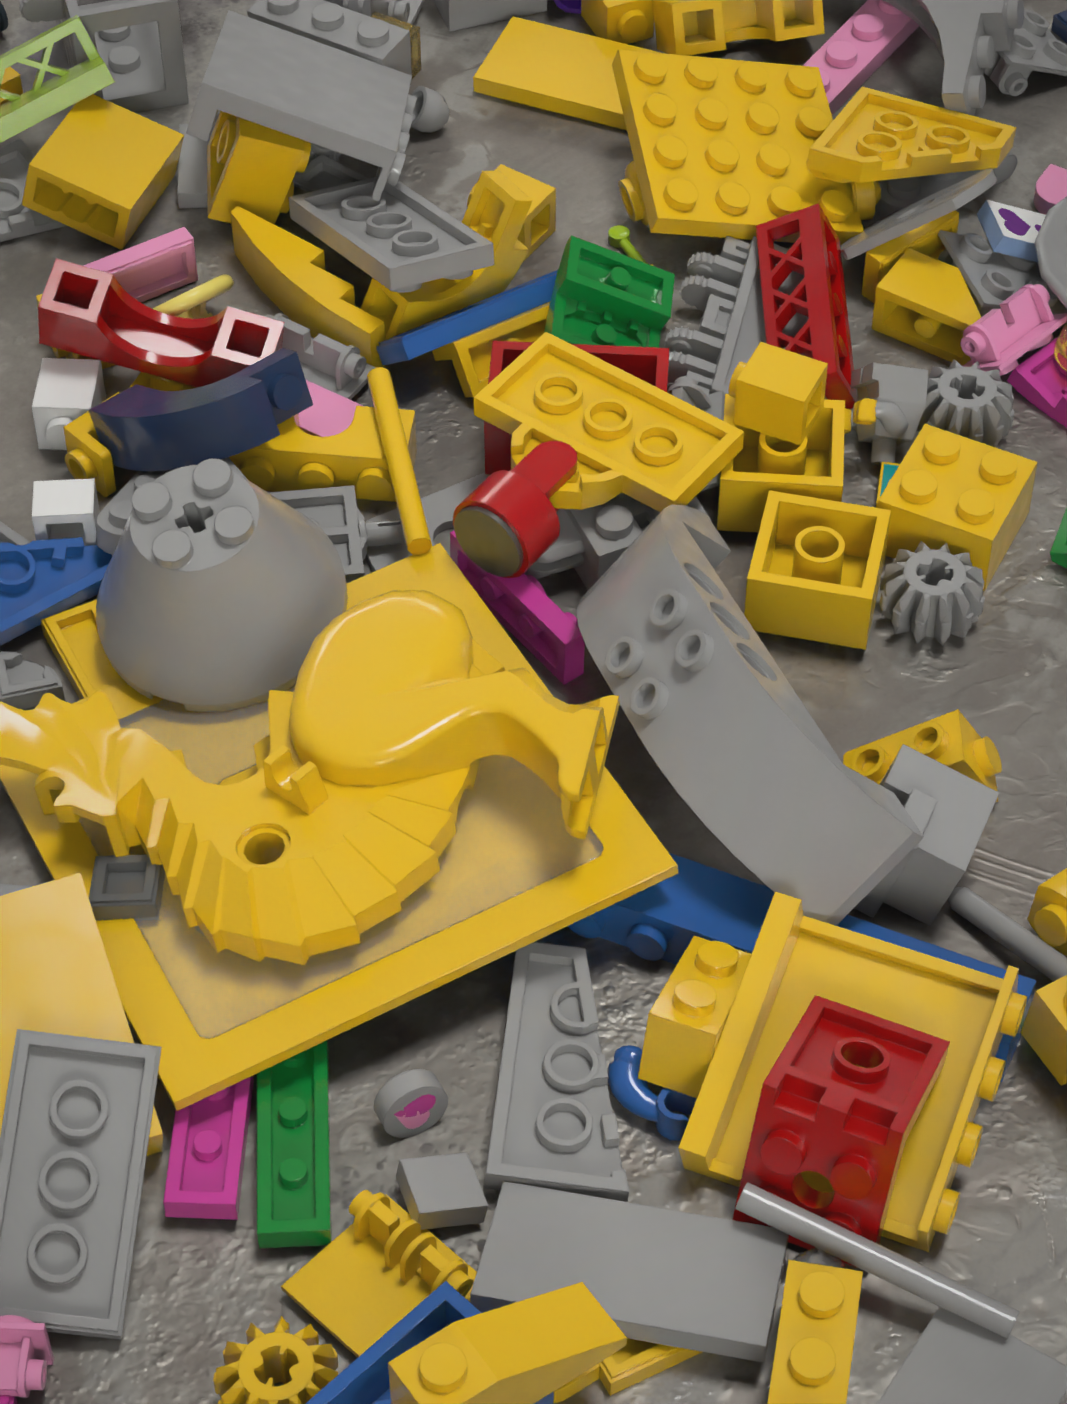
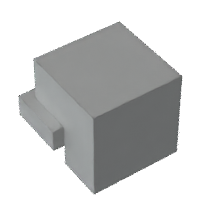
M903 744L879 785L895 793L924 838L854 909L874 918L884 902L930 926L965 873L999 792Z

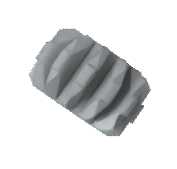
M953 359L948 369L932 367L928 376L926 406L917 427V432H920L924 424H928L997 448L1002 437L1008 435V430L1012 427L1014 410L1012 406L1014 396L1012 394V385L1001 381L999 370H981L978 361L971 367H963Z
M922 541L915 552L899 549L896 558L893 559V563L886 564L885 571L881 575L880 608L882 609V617L892 620L895 634L913 632L917 644L925 636L934 637L942 646L950 634L965 638L972 623L978 622V617L983 612L985 597L983 596L984 579L982 577V569L972 566L969 553L951 554L947 542L939 550L930 549Z

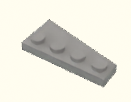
M533 942L516 950L487 1160L485 1189L501 1190L503 1181L628 1202V1181L626 1170L622 1168L619 1152L620 1137L616 1115L612 1113L608 1091L609 1077L605 1055L601 1052L597 1030L598 1016L585 948Z

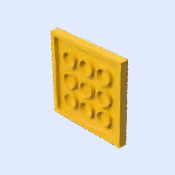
M618 49L612 62V68L651 233L719 238L730 236L735 239L752 240L754 236L757 237V225L818 203L840 240V246L848 239L864 232L859 212L853 210L850 182H835L826 178L821 172L807 169L810 147L833 121L819 67ZM800 232L774 241L795 243L800 237Z

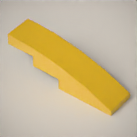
M239 206L230 211L234 253L260 290L291 321L309 328L311 337L315 338L320 333L346 346L353 345L359 348L360 355L366 358L367 364L376 368L383 367L376 346H379V342L385 340L384 321L355 306L354 285L325 270L324 250Z

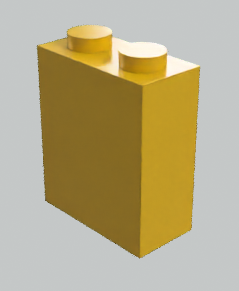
M92 94L72 107L29 163L22 206L122 250L176 175L184 134Z

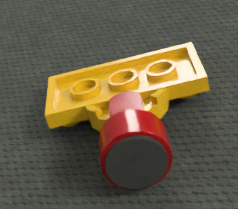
M545 332L474 396V415L512 435L511 470H501L492 473L455 508L453 526L456 538L466 555L481 569L496 576L517 578L524 574L558 540L560 523L556 512L559 509L582 510L602 505L620 493H624L659 512L670 505L686 506L743 449L744 431Z

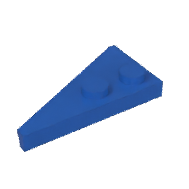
M83 537L34 540L25 545H15L9 542L0 543V646L41 625V619L69 610L98 595L112 554L104 552L97 545L84 546Z

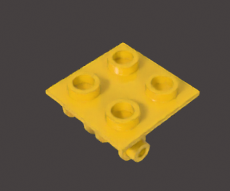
M363 1190L352 1200L349 1206V1213L355 1217L353 1224L281 1285L282 1291L358 1358L445 1281L471 1303L470 1294L477 1271L429 1230H421L420 1224L411 1219L410 1214L387 1194L385 1195L382 1192L372 1194L369 1190Z

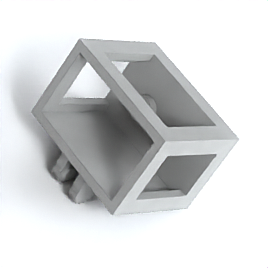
M19 0V9L22 17L26 18V21H32V23H39L42 20L44 22L56 20V24L59 25L75 15L79 16L99 56L105 62L115 81L111 85L97 91L94 95L135 113L189 103L178 0H110L78 6L77 0ZM75 33L61 39L69 69L88 59Z

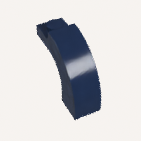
M281 348L243 370L209 385L181 391H159L136 384L88 411L99 442L110 451L114 466L137 471H165L198 465L200 462L211 458L221 460L259 446L280 435L278 424L311 407L313 402L297 351Z

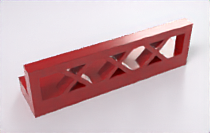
M818 203L756 226L766 343L828 363L825 388L826 398L828 400H845V408L853 409L854 404L857 402V390L850 387L854 364L840 240ZM800 232V237L786 254L774 250V240ZM792 271L804 275L802 281L790 295L778 291V288ZM796 313L807 316L809 318L794 338L782 333L784 327Z

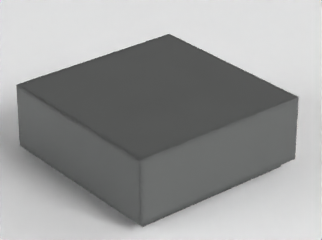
M147 854L115 857V855L96 856L89 893V901L95 920L134 918L135 921L159 920L165 880L163 865H152Z

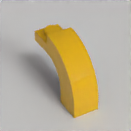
M499 170L482 171L462 223L493 243L494 265L473 270V274L464 279L450 280L440 278L424 282L418 290L404 293L391 291L372 277L360 309L384 321L386 340L503 292L518 272L529 250L517 238L533 200Z

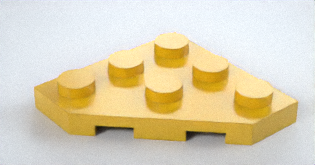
M862 86L810 147L807 169L821 172L826 178L842 183L852 181L862 183L985 170L988 168L994 169L999 167L1012 149L1017 127Z

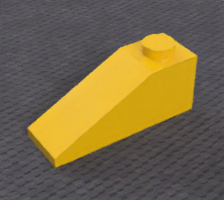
M579 1282L455 1321L389 1361L391 1404H534L627 1345V1337L585 1284Z

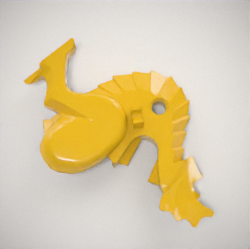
M392 590L362 601L338 615L315 637L298 672L294 692L269 690V735L253 745L257 772L238 783L218 785L204 782L196 777L187 768L182 749L170 751L141 729L121 728L115 709L109 697L102 689L96 690L87 701L80 704L68 703L51 693H45L33 710L18 709L0 701V765L38 774L34 789L44 815L56 814L59 823L78 822L81 817L105 825L115 857L129 855L130 847L141 844L152 865H163L172 895L181 896L188 927L199 926L217 953L226 948L258 962H261L264 957H270L306 965L309 957L312 955L361 943L359 934L401 911L400 903L441 871L438 857L457 833L455 823L457 822L460 799L466 788L473 789L483 757L490 755L510 756L531 769L561 799L563 825L567 832L575 838L586 839L620 700L617 695H608L585 704H567L545 693L526 668L505 671V667L473 639L462 610L452 603L426 590Z

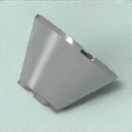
M211 458L200 462L198 465L181 467L165 473L153 482H147L139 486L133 493L131 499L132 511L102 579L96 603L98 634L105 654L118 675L129 686L151 700L155 695L165 700L183 703L185 710L195 712H221L250 707L267 701L269 690L286 691L295 686L298 672L315 637L335 617L345 612L347 608V582L343 565L329 537L311 519L249 480L231 471L230 466L220 459Z

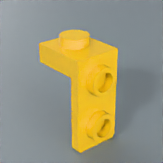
M959 709L849 750L843 755V765L877 784H880L903 744L997 791L995 774L1002 771L1000 756L993 741L988 736L981 738Z

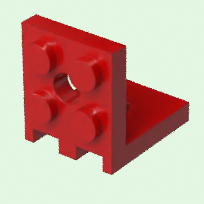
M815 995L762 1084L736 1205L745 1185L749 1182L879 1244L906 1139L944 1066L950 1041ZM814 1171L822 1174L830 1181L834 1191L820 1192L811 1188L804 1181L801 1172ZM734 1209L732 1220L770 1226ZM789 1235V1243L849 1264Z

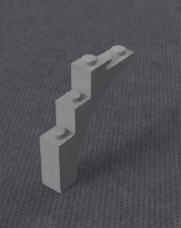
M883 0L913 19L935 43L944 61L941 92L944 107L975 116L976 108H983L985 104L986 84L983 75L985 68H992L994 51H1010L1014 29L1022 28L1024 20L1023 0Z

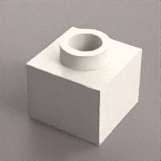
M95 478L34 481L32 521L36 540L83 537L84 546L97 545L96 518L100 510Z

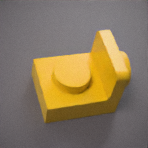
M87 411L63 427L67 448L65 463L75 479L95 478L96 490L104 497H107L116 491L112 456L110 451L99 442L90 413Z

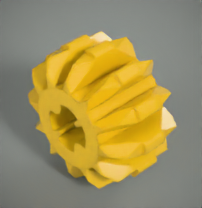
M282 1316L274 1326V1332L264 1334L261 1329L250 1322L249 1328L246 1331L247 1344L226 1342V1348L223 1351L225 1365L216 1368L213 1382L215 1393L221 1397L218 1404H305L339 1375L338 1371H336L339 1366L338 1355L332 1344L319 1345L318 1332L314 1330L312 1324H309L293 1335L290 1334L289 1323ZM283 1382L281 1386H274L275 1383Z

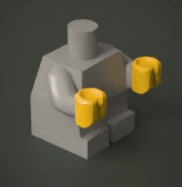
M873 362L863 366V368L852 371L850 387L857 389V402L854 404L853 410L845 408L844 434L849 433L853 429L857 432L858 441L872 443L871 464L881 466V462L895 463L896 446L913 440L926 406L929 370Z

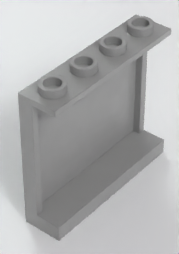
M228 10L204 75L186 134L207 141L218 110L378 166L371 199L379 202L385 184L396 186L406 158L404 153L410 137L408 133L414 115L412 113L417 97L408 94L412 75Z

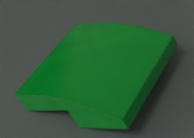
M571 235L566 242L557 272L544 333L548 332L570 344L659 348L661 330L671 318L675 274Z

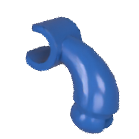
M632 1045L618 1048L614 1053V1061L607 1067L608 1084L613 1096L623 1107L636 1116L654 1121L657 1131L663 1137L669 1140L680 1141L689 1119L683 1114L672 1112L679 1111L686 1115H691L696 1098L668 1088L661 1090L659 1095L654 1094L650 1090L647 1081L638 1079L642 1049Z

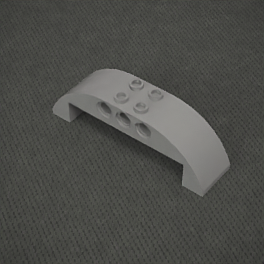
M670 505L654 518L580 599L576 613L581 635L614 695L619 696L620 706L647 751L677 793L705 826L774 892L801 899L804 916L836 926L924 836L894 792L843 765L714 569L728 556L731 550L709 517L692 507Z

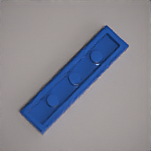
M558 269L379 342V346H376L382 365L410 360L550 302Z

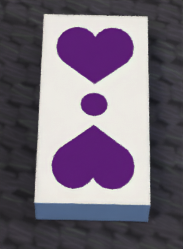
M986 200L978 211L977 216L993 251L1038 262L1035 240L1046 215Z

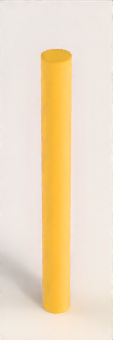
M374 368L367 374V381L407 549L413 555L425 554L432 548V542L391 375L386 368Z

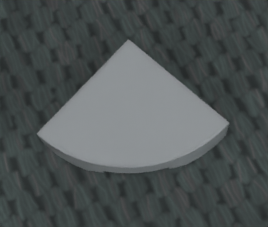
M0 652L1 702L18 709L32 708L39 704L41 697L45 693H51L65 701L61 680L51 667L46 665L43 667L32 661L24 660L21 653Z

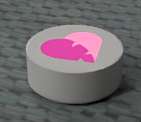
M425 1069L408 1070L394 1076L382 1086L374 1100V1111L385 1131L389 1135L399 1138L414 1136L429 1129L443 1116L448 1106V1096L436 1075Z

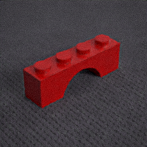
M57 258L38 305L39 344L197 388L215 383L243 370L280 350L283 343L285 323L283 321L229 306L219 314L207 318L191 319L172 316L152 309L133 298L121 287L113 274Z

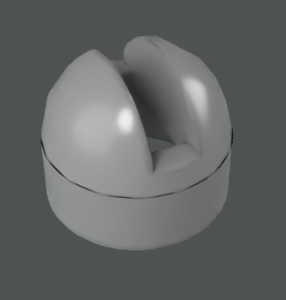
M418 86L411 94L416 96L417 100L412 113L414 116L410 128L428 133L440 130L448 122L450 115L446 100L437 91L424 86Z

